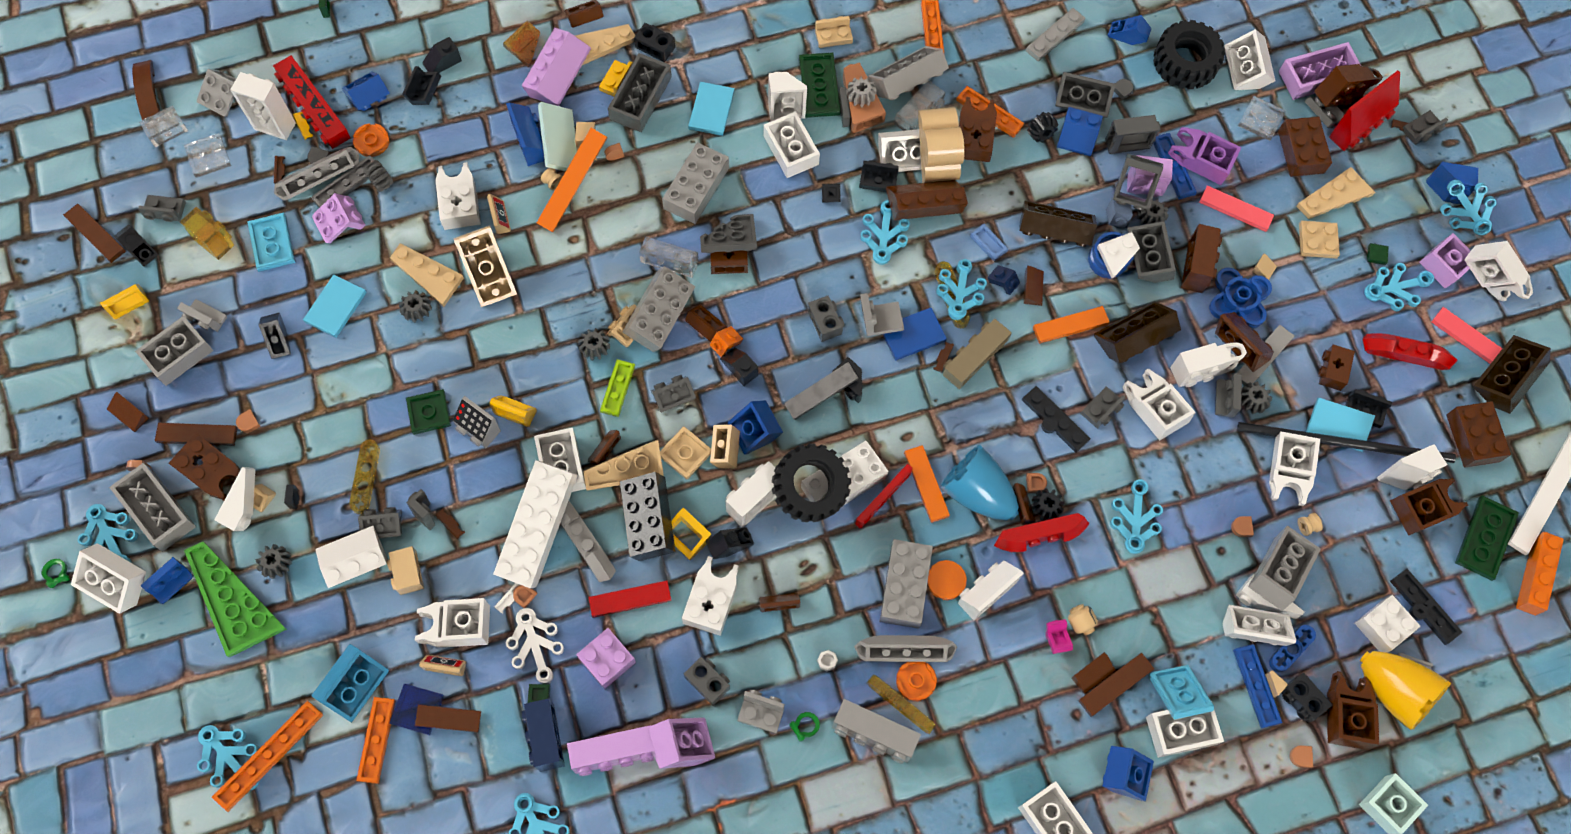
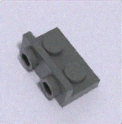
M1318 96L1315 98L1309 97L1304 101L1328 128L1335 127L1345 115L1338 106L1325 107Z
M1429 110L1405 125L1403 132L1415 145L1421 141L1425 143L1432 137V134L1436 133L1437 135L1446 128L1444 125L1448 119L1444 118L1440 121Z
M147 195L144 206H139L138 210L144 218L149 220L181 221L186 201L182 198Z
M1234 373L1228 380L1218 379L1216 381L1215 415L1234 418L1241 410L1242 374Z
M678 375L671 378L672 382L665 384L661 382L654 385L651 393L661 413L696 398L688 377Z
M1106 386L1080 414L1098 429L1102 424L1106 426L1113 418L1110 415L1114 411L1118 413L1124 407L1123 401L1126 397L1124 395L1118 397Z
M422 489L414 492L406 503L412 514L428 530H431L435 523L433 521L434 516L428 507L430 502Z
M396 507L384 508V511L376 512V509L364 510V513L358 516L359 530L361 531L374 525L379 538L401 536L400 515L402 510H396Z

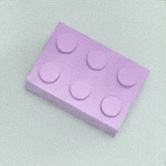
M705 718L667 719L649 727L650 738L653 742L655 758L659 769L696 766L715 759Z

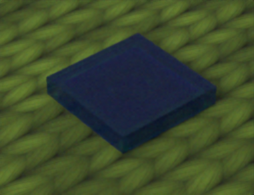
M404 684L389 724L430 736L433 728L415 726L418 705L441 707L444 695Z

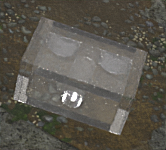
M173 106L165 108L161 112L139 122L155 147L188 131Z

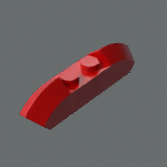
M1382 333L1366 334L1363 338L1365 351L1376 356L1439 370H1449L1458 361L1447 349L1427 342Z
M1075 513L1003 530L994 546L1009 552L1027 551L1026 545L1034 547L1040 545V542L1043 541L1051 543L1061 538L1064 542H1067L1079 536L1088 527L1089 522L1083 515Z

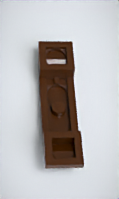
M148 60L135 63L132 68L133 85L142 122L147 124L160 121L162 116L160 105L156 99L153 81L155 76L153 62Z

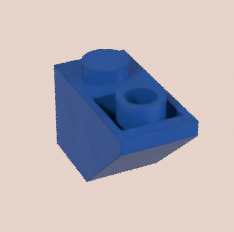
M1139 15L1112 22L1108 37L1130 45L1147 42L1152 28L1143 16Z

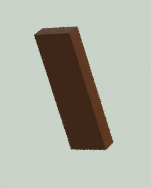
M418 705L415 726L478 733L481 711Z

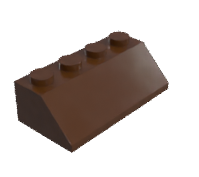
M955 180L886 187L893 220L960 214L968 204L964 187Z

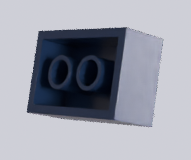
M549 698L524 704L525 710L521 711L523 722L528 726V731H525L527 744H530L532 752H529L530 764L540 772L565 767L554 704Z

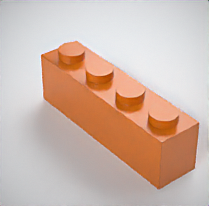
M1545 531L1538 535L1528 555L1516 605L1517 609L1535 616L1548 610L1564 541L1563 538Z

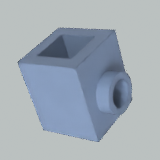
M1112 197L1106 208L1108 223L1110 226L1126 228L1133 216L1131 204H1118Z

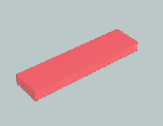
M1208 185L1199 201L1201 204L1264 232L1268 230L1274 217L1269 212Z
M1444 307L1440 309L1431 321V323L1489 364L1493 362L1502 350L1500 346Z

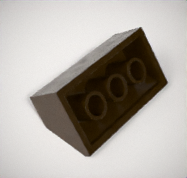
M1024 200L1019 231H1022L1023 234L1030 236L1037 234L1044 239L1056 238L1063 243L1075 242L1076 245L1082 247L1092 246L1097 228L1095 215Z
M1154 301L1094 333V337L1106 355L1120 364L1136 354H1141L1147 348L1159 344L1160 341L1172 337L1175 333L1181 331L1176 310Z
M1513 335L1475 383L1474 389L1487 402L1493 401L1496 409L1511 414L1550 363L1551 348Z

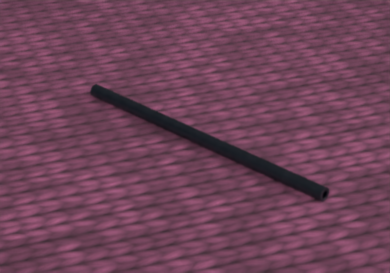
M1238 422L1237 431L1273 437H1276L1280 432L1318 438L1320 439V444L1401 456H1409L1422 450L1419 448ZM1440 452L1445 462L1455 463L1456 454Z

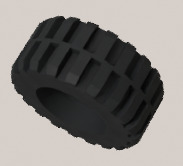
M1184 20L1180 21L1179 24L1176 22L1167 27L1154 51L1153 61L1154 65L1157 66L1156 71L1158 74L1161 73V78L1164 81L1167 80L1170 85H1176L1180 89L1184 87L1187 89L1201 88L1209 84L1215 78L1224 61V42L1220 39L1221 36L1218 32H1214V28L1206 26L1203 22L1197 23L1196 20H1190L1189 22ZM1176 49H1191L1201 57L1202 61H1188L1182 58Z
M808 444L807 446H798L788 452L774 469L775 474L772 476L771 483H774L772 493L777 497L775 501L777 505L780 504L783 507L782 511L785 514L789 513L791 518L795 520L801 519V522L808 523L809 521L819 522L826 519L844 506L847 501L846 497L850 494L851 490L848 487L851 484V478H848L847 475L850 472L848 466L844 467V459L842 457L838 458L835 455L837 452L833 449L827 450L825 445L816 446V444ZM812 465L819 468L825 474L828 481V491L824 498L811 502L798 494L794 486V475L800 467Z

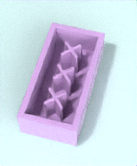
M1349 42L1286 59L1279 70V74L1292 99L1295 100L1316 94L1314 90L1336 66L1360 64Z
M650 726L567 743L571 769L575 774L587 776L592 774V770L600 769V772L612 770V766L615 765L628 767L633 765V761L641 760L642 763L653 761L656 754L650 738Z

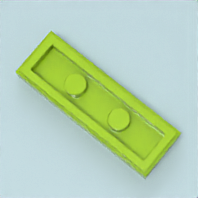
M616 360L600 413L619 417L635 369L634 363Z

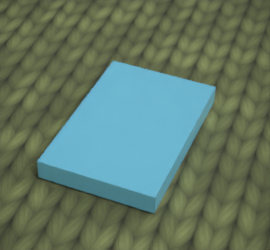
M700 82L688 126L689 130L723 136L735 92L734 88Z
M284 212L247 221L258 272L296 263Z
M333 274L303 321L337 338L367 292L365 289Z
M1317 398L1306 432L1367 441L1375 415Z
M1189 665L1150 673L1149 678L1174 720L1214 711L1213 703Z

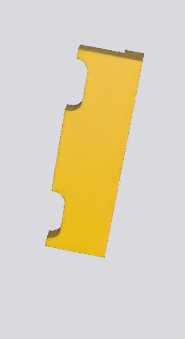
M302 112L294 113L293 118L304 140L313 137V134L309 132L310 127L306 119L301 116Z

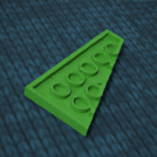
M200 542L184 550L227 657L236 655L287 630L205 542Z

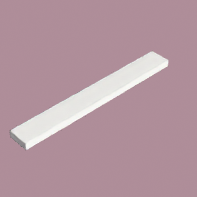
M1571 431L1508 542V545L1524 555L1530 552L1571 477Z

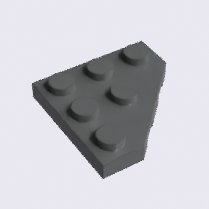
M754 214L734 215L727 224L721 223L713 228V232L709 235L705 233L700 236L701 253L756 250L757 240Z

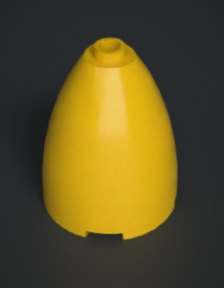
M1367 651L1360 659L1363 674L1371 681L1377 698L1397 720L1410 730L1414 729L1425 718L1451 685L1447 679L1433 670L1399 655L1380 651L1369 653Z

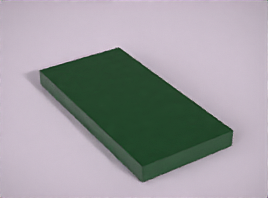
M834 53L799 55L801 82L807 86L805 118L840 115Z
M1483 495L1480 496L1455 564L1491 581L1495 580L1519 512Z

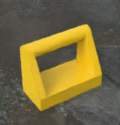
M134 284L100 304L116 320L149 302V299L143 288L139 284Z
M503 395L493 397L490 400V407L495 415L526 427L530 426L537 412L536 408Z
M682 508L671 521L672 529L682 521L701 540L692 551L673 534L675 547L691 560L707 545L706 541L712 537V534L685 508Z

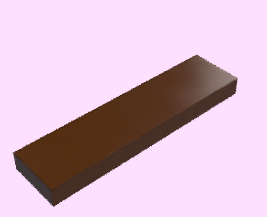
M78 203L63 214L109 262H114L126 252Z
M158 423L155 442L186 444L197 433L211 445L235 446L238 427L236 425Z
M1140 653L1078 701L1090 717H1092L1155 668L1143 653Z

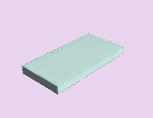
M540 102L538 110L545 167L566 171L577 153L572 109Z

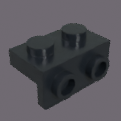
M415 66L403 91V96L412 105H429L441 75L438 72H424L419 66Z
M873 160L863 161L859 188L887 192V186H896L899 166L892 163H878Z
M1357 389L1348 396L1346 402L1347 407L1375 415L1372 426L1377 428L1383 426L1387 409L1392 405L1391 401L1386 400L1382 396H1374L1365 390Z

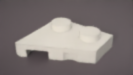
M1131 232L1101 243L1097 246V249L1111 278H1114L1140 247Z

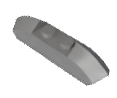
M347 147L332 153L277 182L274 186V194L283 200H288L356 166L359 163V152L352 147Z
M568 501L560 525L599 582L611 580L616 572L614 566L578 512Z
M915 635L873 636L861 640L854 646L859 658L864 661L948 662L952 659L957 649L954 642L936 636Z

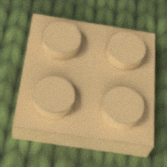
M1301 220L1299 223L1301 256L1337 259L1340 256L1338 224Z
M683 426L663 447L660 455L662 460L688 480L711 455V448Z

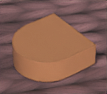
M620 143L611 145L604 151L606 159L610 161L625 157Z
M251 409L240 414L236 419V426L244 433L252 432L261 427Z
M142 460L127 461L126 469L132 471L145 462Z
M1040 473L1026 474L1027 493H1037L1039 490L1043 492L1047 486L1046 477Z
M1242 516L1236 518L1231 524L1232 532L1238 537L1254 536L1252 517Z
M519 585L513 592V598L518 605L526 608L538 593L532 588Z
M1300 745L1294 747L1290 751L1291 762L1297 767L1313 768L1312 746Z

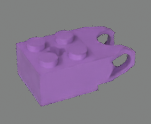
M1181 127L1177 136L1187 147L1172 145L1168 154L1181 166L1222 185L1228 177L1242 147L1211 132L1207 134L1198 129ZM1182 133H1188L1190 136H1185ZM1174 151H1179L1182 155H1178Z

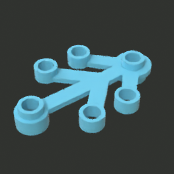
M1452 180L1448 184L1447 190L1452 196L1458 197L1464 208H1455L1450 204H1443L1440 207L1441 213L1444 216L1457 215L1473 219V221H1461L1459 217H1452L1449 220V224L1453 229L1467 228L1473 229L1474 233L1478 235L1488 234L1492 228L1489 218L1497 201L1493 196L1485 197L1483 200L1485 208L1480 217L1478 211L1484 194L1488 191L1487 186L1484 183L1475 185L1474 190L1476 194L1471 204L1464 193L1465 187L1460 180ZM1484 187L1482 191H1478L1479 188Z
M889 200L881 204L880 211L883 215L882 229L874 223V217L871 214H865L862 221L880 240L878 246L871 238L872 234L869 230L861 232V241L871 248L873 260L879 265L888 263L891 254L900 247H905L908 242L907 236L899 235L897 241L887 247L889 240L902 231H907L910 226L908 219H901L899 225L889 231L892 212L891 208L885 207L887 205L890 206ZM867 234L869 237L865 238L863 235ZM903 239L905 242L901 243L899 240Z
M968 259L960 260L956 267L957 272L960 274L958 286L950 278L951 272L949 270L943 269L939 274V279L945 284L938 285L936 293L949 306L948 313L953 320L964 318L968 309L981 305L985 299L982 293H975L985 289L987 281L984 278H978L975 284L965 288L967 275L970 274L972 264ZM948 288L955 295V301L947 293ZM975 293L971 300L963 303V298Z
M1397 263L1393 267L1394 273L1389 284L1382 286L1384 279L1390 272L1388 268L1381 267L1376 272L1377 278L1375 282L1365 288L1364 294L1371 301L1381 300L1389 304L1391 309L1396 312L1404 307V302L1401 299H1394L1386 293H1393L1407 300L1409 306L1417 307L1421 303V298L1402 289L1418 285L1420 287H1428L1433 283L1434 276L1429 271H1423L1417 278L1398 282L1401 275L1406 271V266L1403 263Z
M1142 479L1136 480L1131 486V491L1134 494L1133 514L1124 505V501L1121 498H1116L1111 503L1112 509L1119 511L1132 526V532H1130L1123 525V520L1118 516L1113 517L1110 521L1111 528L1117 529L1126 539L1125 547L1132 554L1142 552L1145 547V541L1162 531V526L1155 522L1149 526L1147 531L1140 535V527L1163 513V507L1159 504H1154L1150 511L1141 516L1143 495L1148 491V484ZM1136 487H1140L1142 491L1138 492ZM1115 502H1119L1121 507H1117ZM1154 508H1158L1159 513H1155ZM1117 520L1119 522V526H1116L1113 523V521ZM1152 526L1157 527L1158 532L1153 531ZM1131 542H1136L1137 547H1133Z
M101 504L90 506L86 512V518L89 522L85 532L78 536V543L83 546L91 545L93 542L92 535L96 526H98L100 531L94 545L98 543L103 546L106 542L110 551L132 563L129 557L122 555L113 536L134 542L138 538V533L133 529L122 530L109 527L105 521H114L121 526H125L130 522V517L123 512L118 514L107 512V509ZM125 516V520L120 522V519ZM130 533H133V536L131 538H128V535ZM88 537V540L83 543V539Z
M207 725L200 730L198 740L203 745L202 759L197 763V769L204 773L209 772L212 769V762L210 761L212 747L217 752L215 774L210 779V784L213 787L220 788L225 784V762L235 773L242 767L233 755L252 757L259 750L258 746L254 744L224 746L220 742V740L242 742L246 737V733L243 730L219 731L213 725ZM211 732V737L206 739V734ZM241 732V737L236 739V733ZM254 747V752L249 754V748ZM207 762V768L203 770L202 764ZM220 777L221 781L216 785L215 779ZM259 781L251 790L255 789L258 786Z
M522 793L516 797L514 808L517 811L513 827L509 830L508 834H512L514 830H518L519 834H522L521 827L525 816L529 822L526 834H545L543 830L560 834L559 830L562 827L567 829L566 834L570 833L567 825H556L539 820L534 811L544 813L549 818L556 819L560 815V809L557 806L536 803L534 797L528 793ZM524 800L529 802L527 808H522L521 806ZM553 808L557 809L555 816L550 815V810Z

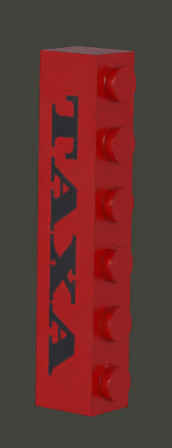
M292 55L273 65L276 71L274 76L279 83L283 82L285 84L283 85L284 90L288 95H293V102L297 107L301 106L303 116L306 120L310 119L312 121L310 123L315 132L319 131L321 133L319 137L325 145L329 144L334 149L351 139L345 126Z

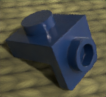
M997 265L987 277L989 283L1004 287L1008 295H1011L1020 284L1015 270Z

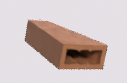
M860 62L850 64L843 69V84L847 89L849 82H852L854 78L858 80L861 76L864 80L868 78ZM877 94L875 95L874 102H871L869 106L864 104L861 108L860 104L854 106V102H849L850 127L853 134L885 122L886 111Z

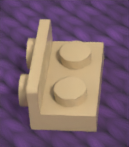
M849 16L821 19L815 22V34L819 48L853 43Z
M635 304L629 307L626 305L619 313L621 317L617 321L614 320L608 326L610 330L607 335L616 338L626 348L629 347L634 339L624 334L623 330L637 307Z

